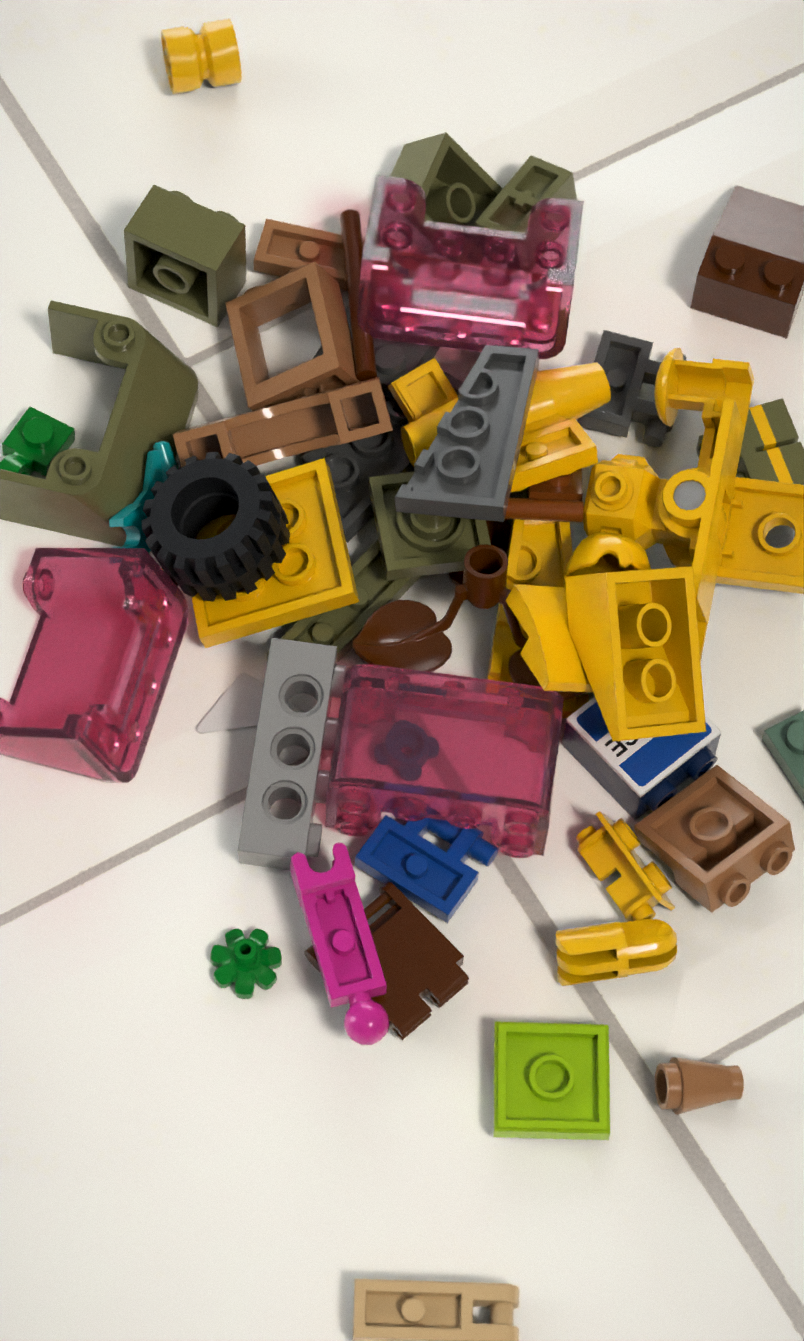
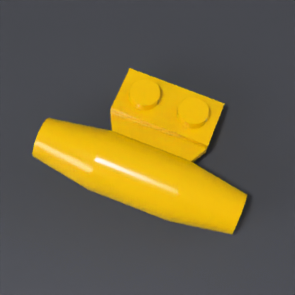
M594 362L537 372L511 493L522 491L529 486L561 475H568L576 470L598 463L597 447L578 423L577 419L611 400L609 382L599 363ZM459 397L401 428L403 447L413 467L423 449L428 450L438 434L437 425L445 412L450 413Z

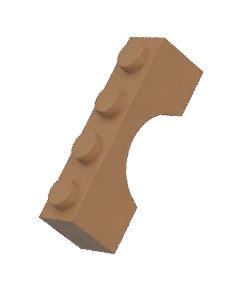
M375 377L176 431L173 434L181 467L186 465L185 459L196 455L198 460H203L208 452H219L222 459L228 453L240 456L243 463L249 460L258 466L292 455L329 446L342 445L393 431V426L380 378Z

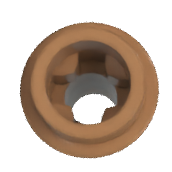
M672 1057L669 1063H660L656 1068L655 1093L658 1105L662 1110L672 1109L676 1115L728 1100H740L743 1096V1074L738 1065L725 1066Z

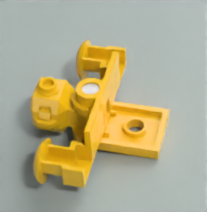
M674 348L665 355L657 372L654 390L655 406L660 420L670 427L674 424L679 409L702 412L701 418L705 430L697 468L680 471L668 480L660 479L648 465L645 458L641 456L617 454L610 461L602 460L591 469L583 508V524L587 537L601 532L616 533L636 541L644 550H647L656 543L663 544L674 568L693 566L701 662L716 583L804 594V485L736 477L754 385V375L750 363L713 359L712 363L683 360L681 348ZM779 525L791 527L795 531V537L789 545L775 548L766 543V536L772 528Z

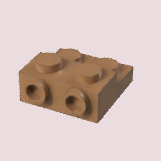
M718 765L711 768L634 825L636 836L641 844L673 869L675 883L711 913L723 904L729 907L740 904L747 897L752 882L766 872L770 875L781 873L789 865L792 859V852L795 851L790 821Z

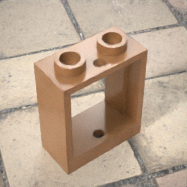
M315 261L308 265L295 267L288 274L263 286L252 287L243 295L225 303L248 408L252 411L360 382L356 378L353 341L339 283ZM312 302L324 354L269 378L258 327Z

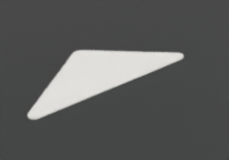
M247 673L239 674L197 725L196 731L204 734L257 726L264 685ZM288 701L287 705L291 710L304 713L302 709Z

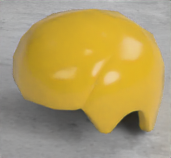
M601 532L591 534L579 543L569 559L563 579L565 583V577L647 570L651 569L646 551L639 543L620 534Z

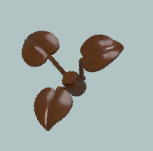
M507 519L504 522L486 520L491 545L483 544L471 548L464 557L463 571L447 573L451 582L456 587L454 598L443 619L437 622L434 611L423 603L412 600H397L376 610L367 619L360 634L352 642L355 653L369 665L380 671L406 677L425 675L443 666L451 657L452 643L443 631L451 627L463 601L468 600L473 606L480 609L492 608L497 603H501L513 640L521 648L510 657L508 665L510 678L518 690L533 699L541 701H562L591 693L544 691L520 655L528 639L523 635L518 619L505 601L511 591L506 588L508 558L506 554L511 524Z

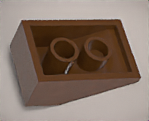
M736 185L712 234L699 268L690 308L787 339L804 293V206Z

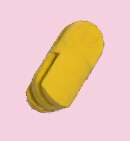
M642 919L621 923L612 922L556 931L558 982L562 986L628 977V975L664 969L675 960L677 955L676 932L669 924L657 919Z

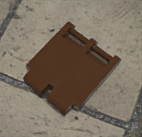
M388 881L379 888L381 895L364 908L368 920L387 903L391 906L390 909L369 925L387 984L386 994L371 997V999L382 1005L389 1016V1029L400 1040H404L431 1016L430 1012L432 1010L423 1000L425 996L435 1006L441 1008L469 984V977L460 968L463 964L464 955L393 883ZM312 944L304 951V954L308 961L320 972Z

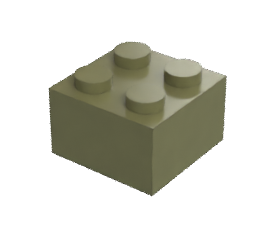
M153 184L124 229L128 288L215 327H219L227 314L225 303L237 298L246 283L245 224L239 222L227 212L213 211L193 202L184 193L179 191L170 192Z

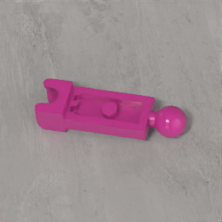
M336 843L333 846L334 860L332 868L322 873L310 868L307 858L303 853H296L290 860L291 876L300 907L303 910L330 1006L332 1008L349 1003L350 1008L344 1018L345 1031L351 1040L360 1045H373L382 1040L387 1034L389 1016L382 1005L372 1001L371 997L386 994L387 984L355 882V873L347 847L343 843Z

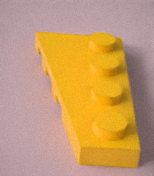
M512 519L506 554L508 558L506 588L511 590L514 584L566 587L563 578L573 553L570 522ZM499 603L480 722L568 718L589 701V695L584 694L562 701H541L533 699L518 690L510 678L508 665L510 657L521 648L513 640L503 605ZM519 622L523 635L528 639V634Z

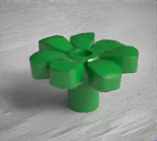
M256 928L251 932L249 938L246 939L242 930L232 929L225 934L227 947L222 945L213 946L210 962L213 966L218 967L214 972L213 979L220 988H227L234 982L237 998L250 999L254 994L255 983L263 990L270 989L276 983L277 976L272 969H277L282 965V955L279 948H266L269 937L264 930Z

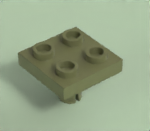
M415 471L369 477L368 489L386 581L463 571L464 557L471 548L483 544L491 545L486 520L396 512L395 495L402 484H408Z

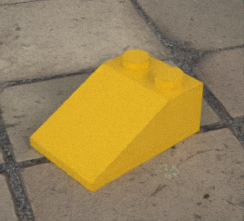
M693 566L605 572L565 577L569 633L612 741L706 732Z

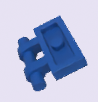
M405 791L396 803L395 810L409 818L408 822L403 826L385 815L355 856V866L383 884L388 881L393 883L410 901L448 924L478 881L479 872L464 862L472 857L486 867H489L495 859L499 848L483 839V832L471 824H467L464 827L441 813L442 806L429 798L422 801ZM430 831L451 844V846L445 852L424 839L423 835Z

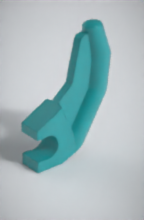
M159 441L153 445V450L147 454L143 491L134 503L128 504L109 519L110 527H122L126 532L125 544L122 547H111V557L145 556L151 552L145 541L147 537L142 531L141 520L147 518L143 512L145 500L154 499L155 497L151 491L157 481L164 483L167 480L168 476L165 472L174 465L178 469L169 442Z

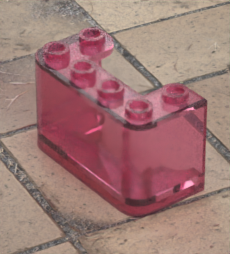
M377 175L361 260L357 319L359 326L365 333L382 340L482 352L486 345L538 349L539 359H549L563 351L566 344L584 201L564 198H546L538 201L532 207L529 214L527 233L426 221L427 200L421 186L408 179Z
M359 664L347 668L344 674L326 791L325 827L335 828L339 833L348 836H364L368 833V830H373L379 825L382 812L392 813L396 818L405 821H420L424 818L448 820L451 825L465 829L477 828L480 825L492 826L491 841L497 847H500V851L506 856L513 858H528L532 855L544 856L550 823L563 715V697L556 691H544L542 687L373 664Z

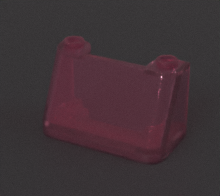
M36 548L28 571L23 578V592L32 608L40 615L11 699L8 702L0 698V755L101 782L128 783L135 777L140 767L188 622L186 598L145 548Z

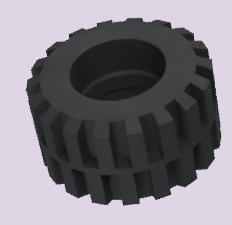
M208 452L203 460H198L196 455L185 459L186 465L177 469L174 465L166 471L167 480L164 483L157 481L151 489L155 496L154 499L145 500L143 512L147 518L141 520L142 531L147 537L145 541L170 581L176 587L179 586L183 593L191 597L199 593L203 601L212 602L215 601L216 596L219 594L222 595L225 601L236 599V592L245 589L246 593L249 594L258 589L255 582L260 578L266 581L270 579L275 573L271 566L273 563H282L286 555L282 545L288 544L290 532L286 527V524L289 523L287 515L265 475L261 474L258 467L251 461L247 460L243 463L239 455L228 453L222 459L219 452ZM236 514L231 525L222 533L207 539H196L200 530L213 519L223 515Z

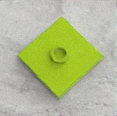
M495 1022L493 1137L609 1140V1025Z

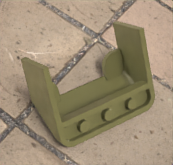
M50 300L48 316L52 351L54 354L125 369V373L99 452L81 448L64 450L51 461L45 479L0 469V519L122 547L126 542V532L122 527H110L109 519L128 504L134 503L143 491L147 454L153 450V445L156 442H169L178 464L179 456L173 434L190 426L199 396L198 378L190 366L137 321L120 315Z

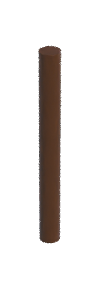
M345 210L340 214V226L356 378L359 381H364L377 377L361 221L358 211Z

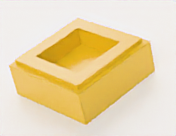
M435 358L405 374L388 386L409 423L458 397Z

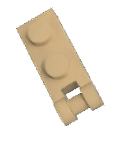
M355 1279L353 1341H519V1328L513 1326V1309L519 1307V1287L504 1283ZM473 1306L490 1309V1324L473 1323Z

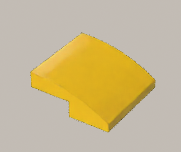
M514 584L505 601L529 636L520 655L543 690L593 692L569 633L566 587Z

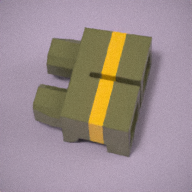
M783 398L749 408L736 477L804 485V448L801 441L798 442L799 436ZM703 435L699 436L696 447L698 458L700 456Z

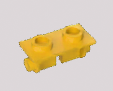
M601 811L596 813L603 826L598 830L594 826L583 829L576 836V840L580 844L577 851L583 856L600 881L605 880L615 871H619L621 877L605 889L622 911L627 921L653 919L656 916L653 907L658 903L671 911L676 908L666 895V892L672 889V885L653 861L645 866L634 849L641 845V842L629 825L622 818L614 822Z

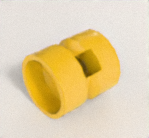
M231 19L205 22L202 24L199 34H195L191 28L184 26L161 30L164 63L172 94L195 91V89L201 87L204 79H207L213 87L241 83L240 55Z

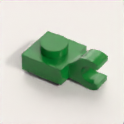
M30 406L2 443L3 455L5 457L0 462V469L29 476L35 471L46 477L54 457L60 452L69 449L75 441V428Z

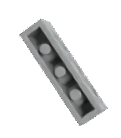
M271 638L238 844V856L241 864L290 870V860L294 854L303 853L307 859L308 856L318 857L322 824L313 823L316 803L326 804L331 771L321 770L324 750L334 751L339 719L329 717L332 697L342 698L346 677V666L337 664V646ZM300 693L309 694L317 701L312 710L304 713L291 710L287 703L292 696ZM292 745L300 746L309 753V756L300 765H286L279 759V754L283 749ZM282 798L293 799L301 806L299 813L291 819H279L271 813L270 809L277 800Z

